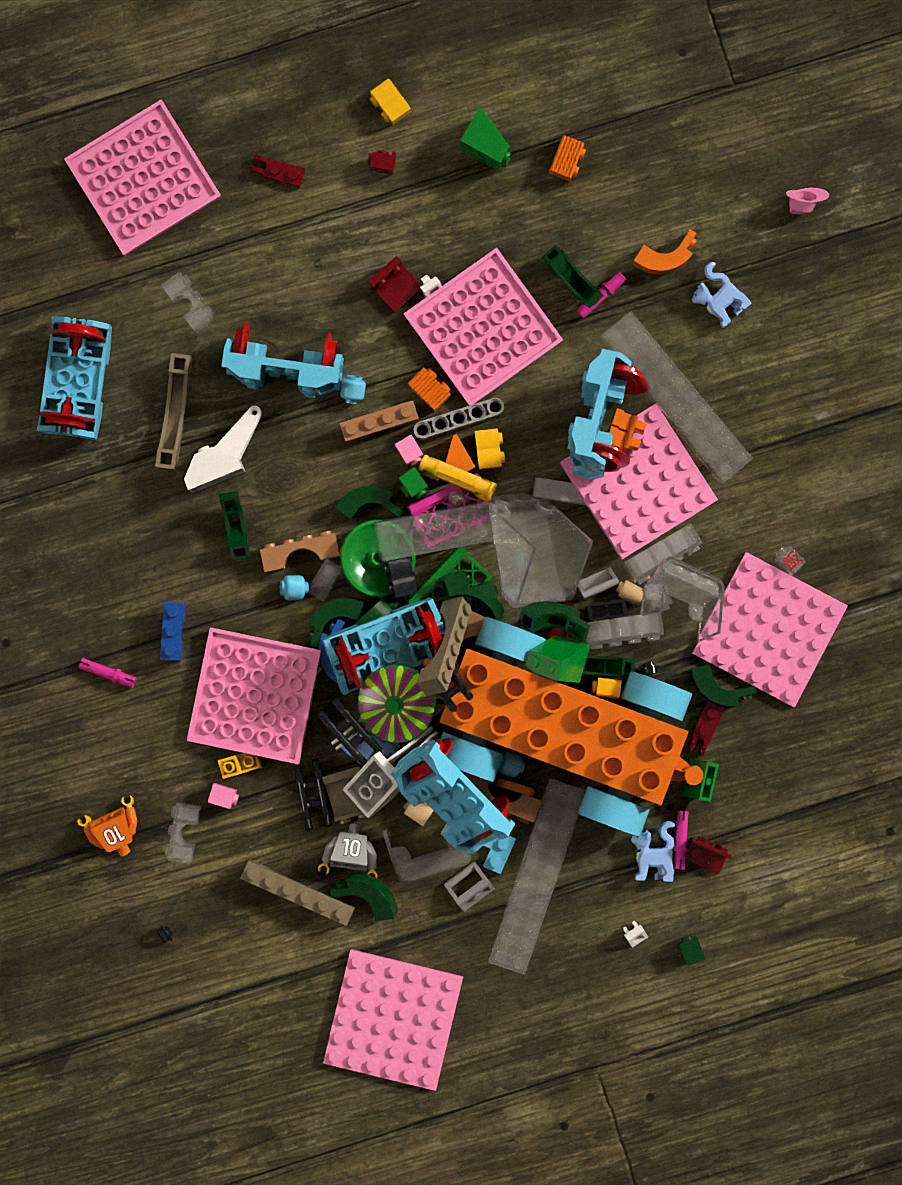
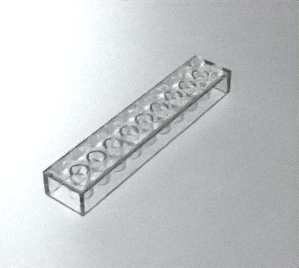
M631 311L601 335V341L609 350L622 353L632 361L631 367L643 374V377L649 383V389L645 394L658 406L665 418L721 485L753 459Z
M549 777L488 958V963L525 975L579 815L578 811L586 792L585 789Z

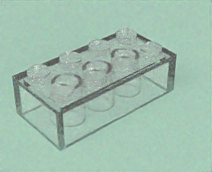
M690 523L625 561L622 566L632 583L638 582L640 585L650 579L649 575L654 572L657 575L667 569L666 565L668 563L674 565L684 559L682 555L685 553L689 556L700 549L699 545L703 542Z
M661 612L588 622L587 624L590 625L585 644L590 645V650L603 648V644L615 647L621 646L623 641H628V644L640 643L643 638H647V642L660 640V636L664 635Z

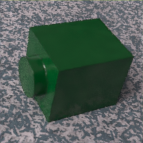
M689 934L680 938L681 941L678 942V946L687 966L705 960L704 953L696 936L692 937Z

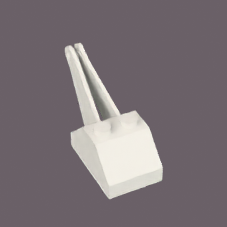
M251 406L215 447L209 448V446L198 449L199 453L194 454L184 478L186 486L192 494L245 472L240 460L262 416V411L258 406Z
M432 726L388 759L380 751L373 755L343 788V791L367 818L373 816L400 792L395 778L391 775L394 770L391 764L431 733L434 729ZM435 731L433 734H431L420 745V747H422L424 743L427 744L429 740H433L438 735V732Z

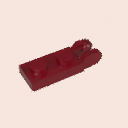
M254 155L253 159L256 162L267 164L265 170L251 166V172L263 175L264 178L298 188L301 187L306 171L305 168L272 158L268 159L263 156Z
M706 701L692 733L693 737L688 746V751L692 752L697 738L704 742L699 749L698 755H704L724 712V707L711 701Z

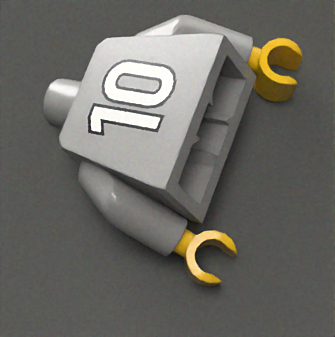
M350 824L348 833L340 832L338 837H334L326 845L322 857L323 862L318 867L319 872L322 866H326V874H328L331 866L367 871L366 874L374 873L375 878L378 877L375 870L377 868V854L372 843L367 841V836L360 835V825Z

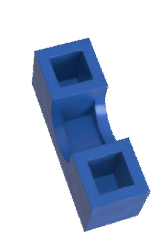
M164 601L160 659L182 661L183 623H185L186 603Z

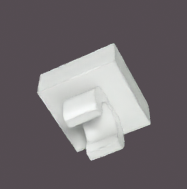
M425 275L421 278L423 286L420 288L425 297H428L442 287L437 277L430 279L428 275Z
M635 921L632 922L634 925L633 930L629 931L624 927L626 933L624 936L632 948L648 938L642 926H638Z

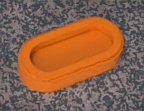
M501 778L497 780L496 786L533 796L535 791L534 788Z

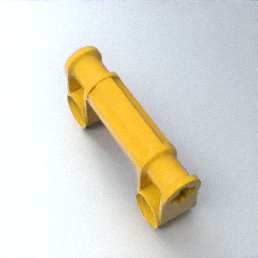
M424 455L419 466V471L423 473L422 475L438 481L440 478L474 493L475 497L489 503L498 486L492 481L428 455Z

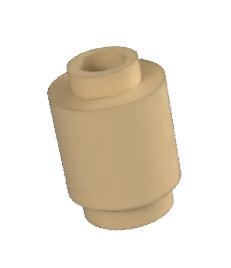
M628 580L624 583L621 581L616 589V592H618L617 597L638 606L646 593L642 591L641 587Z

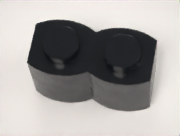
M409 556L383 561L382 573L388 580L386 591L392 599L417 593L416 581Z
M616 599L608 603H591L586 606L587 619L591 622H599L606 618H623L627 615L626 601Z

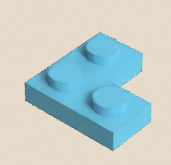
M512 836L502 840L496 838L484 844L483 846L490 848L483 867L501 874L516 838Z

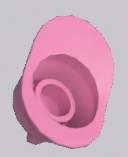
M804 188L786 192V195L790 197L789 207L791 214L810 213L817 202L829 198V193L819 188Z

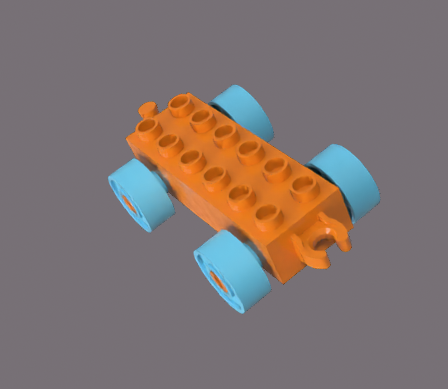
M485 617L475 645L490 650L493 654L489 657L466 649L460 668H454V670L473 694V699L467 700L461 691L451 698L457 706V710L451 712L445 705L439 721L442 724L464 731L461 738L443 731L439 738L440 740L450 738L453 741L452 748L447 757L459 770L494 782L504 754L486 748L487 741L496 743L608 785L607 793L588 786L578 814L638 837L641 835L650 809L631 802L633 795L662 805L670 781H685L690 785H697L702 781L703 771L701 768L694 765L690 766L680 757L689 731L661 721L663 715L683 721L692 693L630 671L620 698L639 706L637 712L515 667L517 661L526 664L529 650L543 643L546 639L504 622ZM433 658L425 660L423 665L427 666ZM452 680L449 683L448 690L455 686ZM435 694L436 699H441L438 694Z

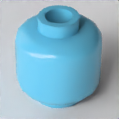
M347 375V378L341 381L340 396L346 399V403L357 404V401L364 399L365 381L360 376Z
M287 575L280 581V594L286 600H302L305 593L309 591L308 582H305L301 575Z
M510 750L503 751L502 754L504 756L498 772L514 778L519 773H522L525 768L523 757L521 754Z

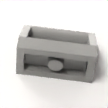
M611 567L575 582L582 600L620 584Z
M475 861L444 883V886L464 912L495 889ZM476 870L482 880L458 897L452 887Z

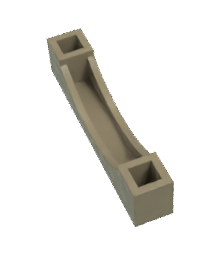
M171 353L164 422L155 463L157 469L177 472L193 361L190 355Z
M463 596L442 602L439 614L446 625L445 635L434 658L425 668L421 669L417 681L426 696L447 692L451 682L452 673L471 614V607Z
M253 860L247 862L240 878L347 926L355 908L352 904L305 886Z

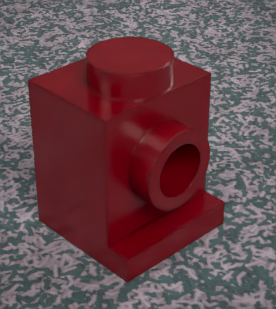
M378 150V152H373V154L369 153L367 164L370 165L371 171L393 175L397 157L396 152L392 151V155L383 150Z

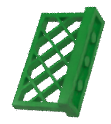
M458 545L417 588V593L411 595L406 601L409 604L427 599L430 593L433 601H446L458 598L447 596L434 598V589L437 586H441L439 578L448 575L450 572H471V584H469L471 587L480 584L474 583V572L481 571L487 576L482 582L490 581L493 576L462 546ZM466 556L471 561V569L460 570V562ZM469 596L463 597L467 603L473 599Z

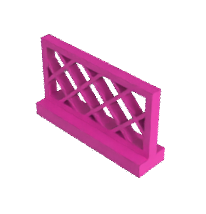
M450 484L408 505L407 508L427 548L496 515L491 502H483L479 498L469 497V490ZM456 495L465 497L461 508L451 505ZM467 498L477 501L474 512L464 509ZM440 503L447 505L444 516L434 513L436 506ZM479 504L487 505L490 513L484 516L477 514ZM450 507L460 510L457 521L447 518ZM463 511L473 514L471 521L467 524L459 522ZM422 512L430 514L427 525L420 523L417 517L418 514ZM433 515L443 518L440 529L430 526ZM446 520L456 523L453 531L446 532L442 530ZM429 528L439 531L437 538L429 542L426 536Z

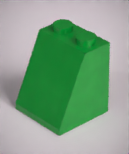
M478 108L460 140V150L500 172L502 167H507L511 159V153H509L510 146L485 112Z
M556 634L529 650L524 669L556 681L580 683L590 645Z

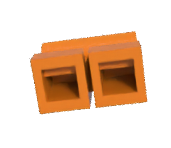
M617 408L613 413L607 432L613 434L611 446L623 452L627 450L638 451L641 440L632 438L634 432L643 435L647 424L638 420L639 416L627 414L624 410Z

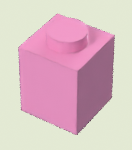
M412 435L395 444L407 466L409 464L414 466L421 462L423 453Z
M214 783L208 802L231 809L232 805L236 806L239 795L236 794V789Z

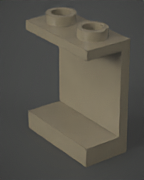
M360 766L322 777L334 813L335 822L339 821L340 824L350 822V817L357 815L359 819L366 817L343 791V788L361 770Z

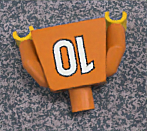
M130 796L131 802L129 804H125L124 797L121 799L126 809L124 807L119 808L91 821L88 815H84L86 818L85 824L82 823L81 819H78V824L84 826V832L91 844L100 849H105L107 852L117 849L121 857L130 852L127 844L133 841L132 836L136 833L137 817L135 809L132 807L134 804L132 796Z

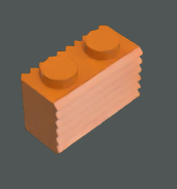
M563 135L549 174L569 182L572 177L576 178L579 167L576 165L579 159L583 160L586 149H583L584 142Z
M423 367L408 382V386L436 412L451 397L449 393L451 389L444 382L440 384L435 379L437 375L430 368L426 370Z

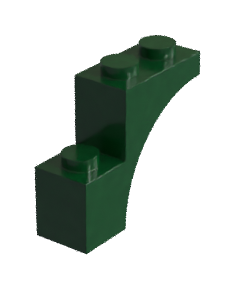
M556 245L541 257L551 273L563 282L570 294L589 309L603 297L601 291L577 269L566 253Z
M457 571L439 578L444 596L466 595L472 597L485 607L492 619L499 620L504 618V608L502 603L498 601V590L492 581H485L470 587L471 579L465 571Z
M588 655L582 674L628 678L630 671L633 672L634 659Z

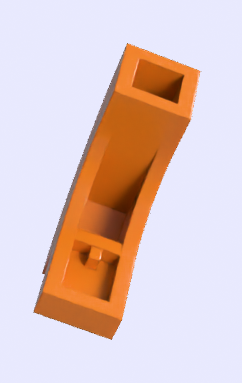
M690 229L680 246L675 251L667 254L657 253L643 245L634 259L633 265L652 274L673 272L685 265L691 258L693 253L687 250V248L692 249L697 241L694 239L697 233Z

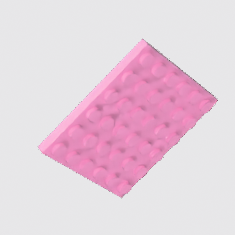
M159 100L64 158L124 256L221 198L219 191L162 100Z
M497 248L404 313L408 322L469 406L480 401L563 341Z
M657 404L636 415L639 416L638 420L647 425L643 435L633 433L632 438L641 440L638 451L627 450L625 452L630 458L628 466L620 468L616 472H605L604 477L590 480L573 476L574 467L570 456L560 462L621 560L718 500Z
M745 552L692 654L782 702L795 707L848 605Z
M210 628L187 741L299 764L322 650Z
M351 949L323 1063L436 1091L463 976Z

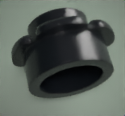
M654 662L644 663L640 670L645 676L657 674L659 665H655Z
M161 925L156 931L164 943L169 940L172 941L171 936H173L170 928Z

